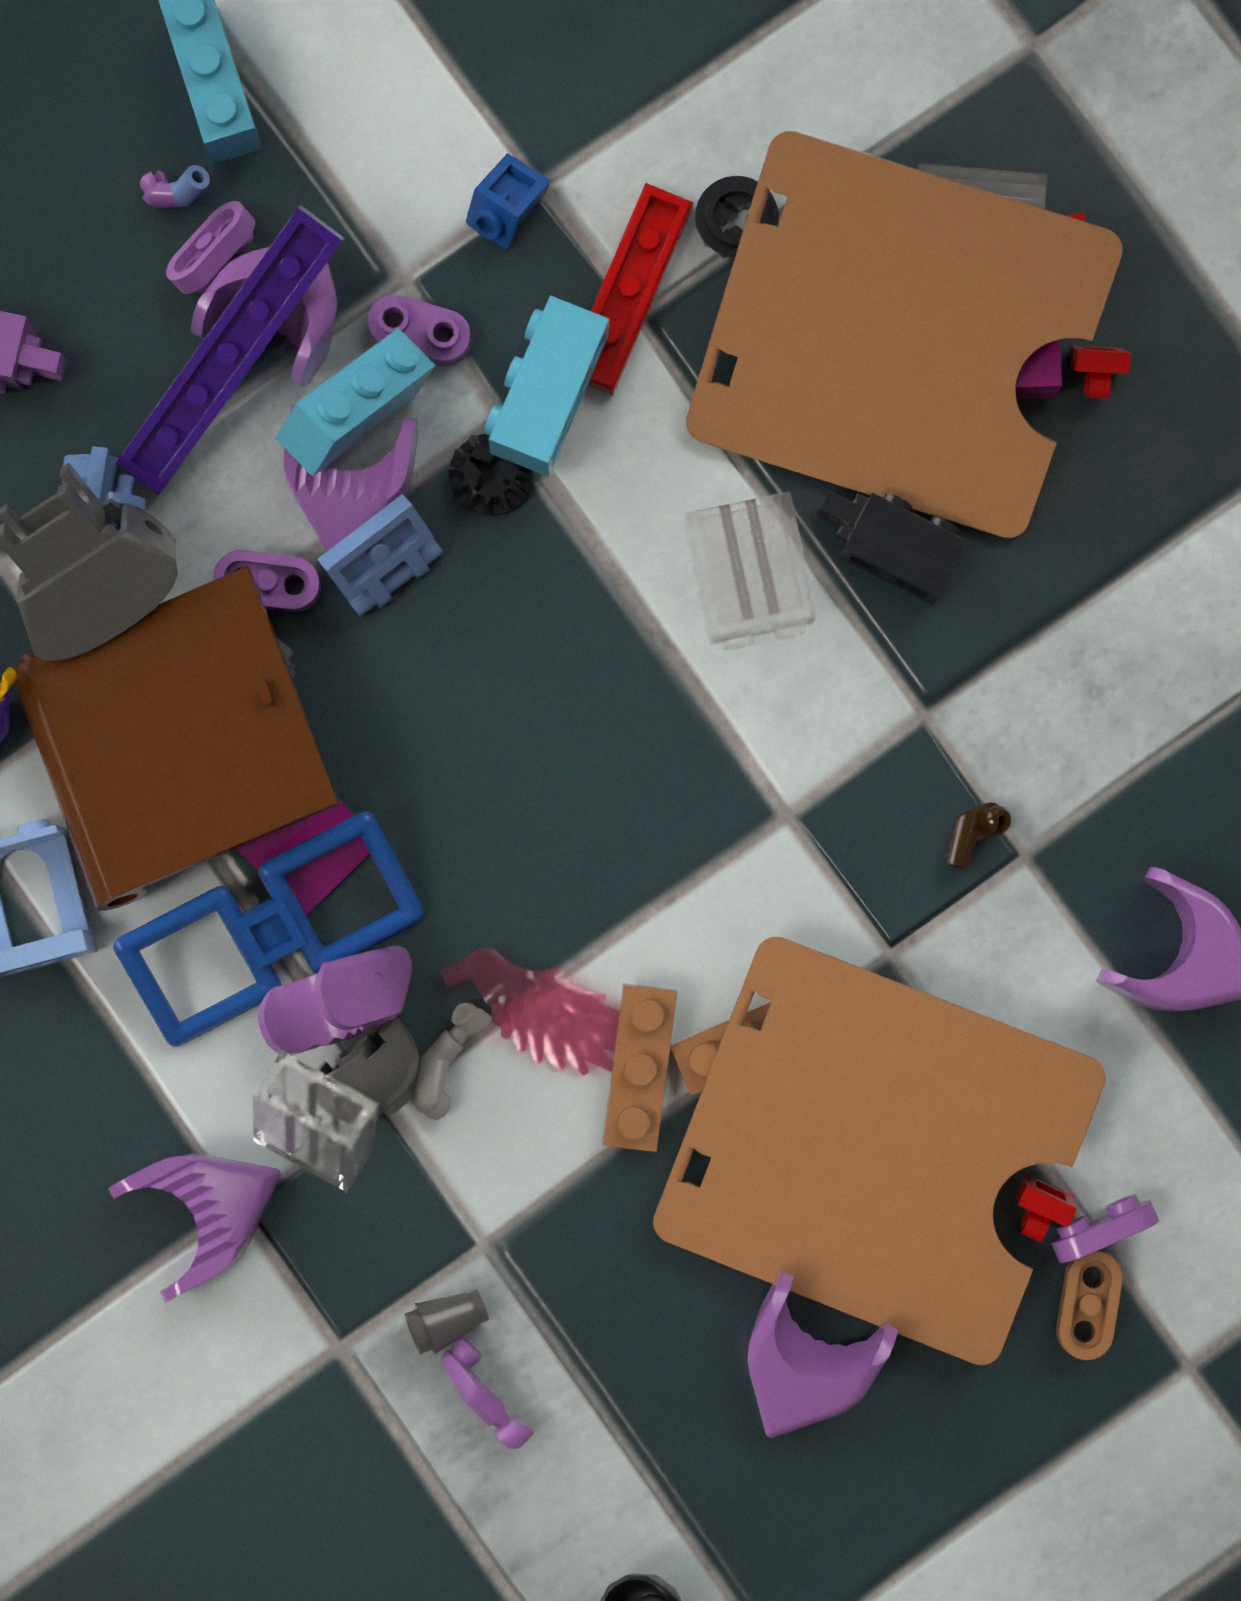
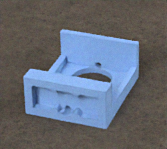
M49 819L21 824L17 826L18 835L0 839V863L7 855L17 850L35 852L44 860L48 869L63 934L13 947L0 895V978L97 952L67 829L58 825L50 826Z

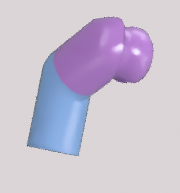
M199 165L188 167L176 182L168 183V178L162 171H157L154 176L152 172H149L140 180V187L145 193L142 197L149 206L156 209L188 207L193 204L210 184L208 172Z

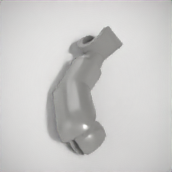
M462 1003L455 1008L451 1018L455 1026L450 1031L445 1029L420 1058L412 1093V1103L418 1112L424 1113L429 1119L439 1120L450 1109L451 1099L443 1092L449 1064L464 1049L462 1044L467 1038L483 1030L492 1020V1017L487 1012L477 1008L472 1003Z

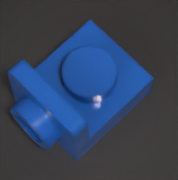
M506 153L474 189L465 220L466 224L484 238L492 240L504 249H508L515 241L521 222L546 195L551 180Z

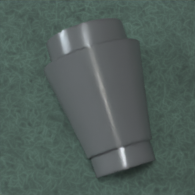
M478 1290L415 1303L416 1309L404 1314L408 1329L420 1355L430 1350L437 1354L478 1327L480 1323L489 1320L487 1310Z

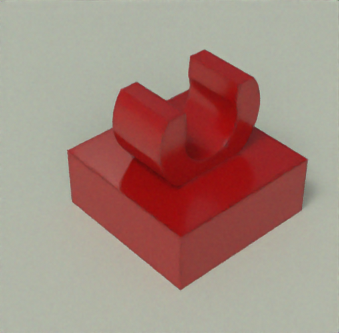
M1070 345L1069 367L1078 372H1085L1083 394L1087 395L1088 398L1109 399L1111 373L1129 374L1131 352L1118 347Z
M1024 1173L1016 1191L1018 1205L1026 1208L1020 1222V1227H1022L1021 1234L1042 1242L1051 1220L1067 1228L1069 1227L1077 1210L1074 1195Z

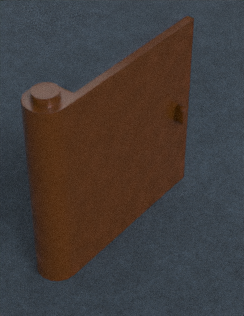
M248 566L159 604L136 624L87 653L66 660L45 661L34 656L33 652H30L18 660L19 666L14 669L17 674L15 681L17 691L98 911L112 910L137 901L148 893L146 886L340 804L251 569Z

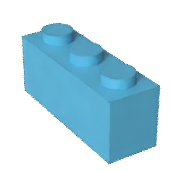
M158 0L203 142L213 164L263 149L215 0Z
M551 295L544 311L534 310L524 337L530 340V344L524 358L514 357L504 382V386L510 388L503 406L494 404L484 428V434L490 436V454L545 476H550L608 339L609 318Z
M397 328L298 401L275 439L313 477L410 403L436 365Z

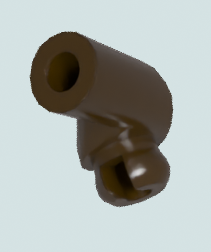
M988 802L960 814L955 819L944 864L970 870L976 844L997 834L1001 835L1009 829L1011 825L1009 811L1003 806Z

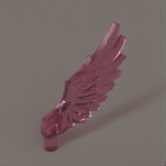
M492 947L474 951L465 956L464 959L440 969L449 989L473 978L484 997L485 1003L488 1005L491 1003L493 1021L495 1025L500 1026L501 1037L508 1039L512 1034L518 1052L526 1051V1046L528 1045L534 1062L539 1063L543 1061L544 1051L558 1071L566 1067L565 1057L582 1076L589 1072L585 1059L612 1072L613 1061L602 1048L614 1052L619 1010L601 1003L605 1002L606 994L581 986L570 979L559 966L533 971L513 965Z

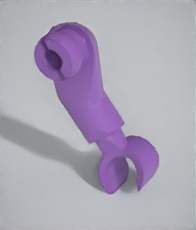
M464 1337L459 1338L450 1350L446 1349L443 1355L442 1365L463 1401L488 1426L494 1425L497 1428L494 1433L505 1446L510 1449L522 1447L533 1435L534 1431L508 1417L502 1401L486 1388L470 1369L472 1365L480 1360L481 1353Z

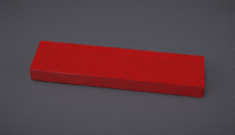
M645 183L591 309V312L609 318V336L589 381V386L614 395L692 212L694 202Z

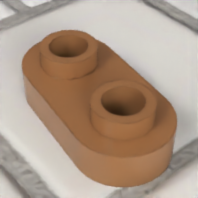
M1099 1250L1068 1262L1061 1293L1056 1336L1059 1344L1067 1353L1081 1360H1093L1101 1357L1108 1351L1113 1341L1123 1280L1122 1271L1112 1256ZM1089 1267H1097L1101 1275L1100 1281L1095 1286H1086L1083 1281L1084 1271ZM1080 1321H1088L1092 1327V1333L1086 1340H1077L1074 1335V1328Z

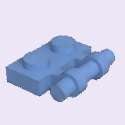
M401 494L317 560L347 598L355 612L361 617L377 605L381 609L393 599L390 594L413 576L419 579L429 572L430 568L428 565L444 552L433 539L434 536L413 505Z

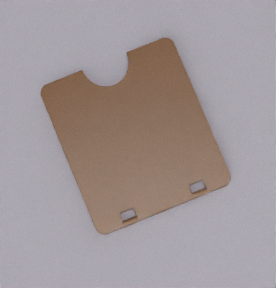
M784 131L774 137L768 147L686 417L688 432L697 441L867 495H871L873 492L882 497L884 493H891L909 502L912 505V509L1000 537H1016L1028 527L1057 444L1056 441L1037 432L1022 415L1017 404L1015 390L1019 371L1027 358L1047 343L1066 338L1093 340L1122 257V243L1113 231L1101 226L800 132ZM770 190L787 196L778 227L768 223H760ZM721 350L738 357L729 385L711 382Z
M770 937L764 940L755 952L653 1219L654 1229L662 1240L771 1284L774 1283L779 1272L783 1270L794 1276L789 1290L791 1292L880 1327L887 1322L898 1328L897 1334L976 1365L990 1364L1002 1352L1033 1271L1032 1267L1023 1264L1005 1249L997 1236L993 1221V1208L996 1196L1009 1177L1028 1166L1041 1163H1055L1073 1168L1105 1085V1071L1096 1059L786 938ZM754 993L772 1000L761 1030L748 1025H742ZM694 1149L698 1153L711 1157L701 1186L688 1181H682Z

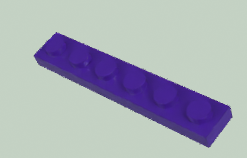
M300 205L115 464L159 495L345 238Z

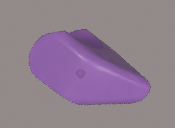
M269 247L242 254L229 262L220 271L197 302L191 324V332L202 339L207 336ZM328 262L278 330L279 334L287 335L290 343L297 348L298 353L294 361L291 381L303 388L311 382L329 353L335 324L337 298Z
M404 417L393 450L376 465L360 471H343L326 466L312 477L284 448L286 480L299 507L327 551L401 494L407 497L413 477L418 440L417 419Z
M1150 867L1144 881L1173 902L1182 922L1183 941L1179 955L1166 971L1150 980L1134 979L1108 969H1101L1096 982L1141 1006L1163 1012L1197 1010L1241 1000V928L1232 912L1208 891L1168 871L1157 867Z
M394 945L324 962L317 974L272 988L262 1000L257 1015L259 1027L266 1044L280 1055L293 1056L353 1038L395 1019L403 1011L413 971L408 951L404 947Z
M187 1154L156 1162L108 1188L114 1200L126 1196L137 1189L146 1187L165 1190L182 1200L194 1215L198 1228V1250L190 1269L175 1283L160 1291L165 1303L220 1275L232 1267L245 1253L278 1184L281 1173L277 1168L211 1155Z
M781 1270L759 1310L750 1337L747 1356L749 1373L766 1435L769 1438L781 1436L836 1417L859 1403L871 1388L890 1356L898 1328L885 1322L868 1340L855 1342L846 1347L840 1344L828 1345L822 1340H814L809 1333L802 1332L798 1324L791 1319L786 1298L794 1276Z

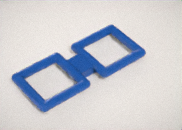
M362 811L263 862L258 869V874L271 897L267 901L242 913L231 891L225 886H217L115 940L113 949L170 1046L179 1047L260 1005L272 988L282 986L278 975L271 965L274 961L300 949L309 967L313 971L319 972L322 963L358 954L423 919L425 914L424 907L378 821L371 812ZM361 836L399 908L323 947L284 876ZM217 911L256 983L180 1022L140 951Z

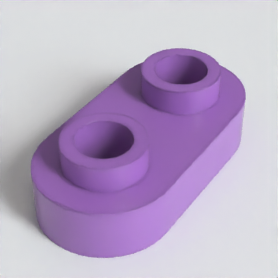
M231 201L220 206L172 257L166 269L167 278L184 294L206 291L232 256L243 251L251 243L254 236L255 218L238 201Z
M401 295L384 296L377 300L369 311L368 327L376 343L399 328L434 364L449 366L460 362L470 350L471 333L469 325L455 311ZM391 313H399L404 317L401 325L395 328L385 325V318ZM443 327L450 328L454 332L452 339L447 342L437 341L434 335L438 329Z
M236 550L224 555L214 569V580L248 566L251 569L265 609L291 613L303 612L311 608L321 594V580L312 564L299 557ZM299 578L304 581V589L300 594L290 595L286 592V585L291 579Z
M1136 1194L1130 1195L1107 1205L1106 1208L1109 1213L1107 1216L1090 1223L1087 1216H1081L1073 1219L1068 1228L1063 1225L1058 1226L1056 1229L1059 1237L1052 1240L1051 1245L1059 1263L1081 1258L1157 1224L1159 1218L1151 1200L1139 1202Z

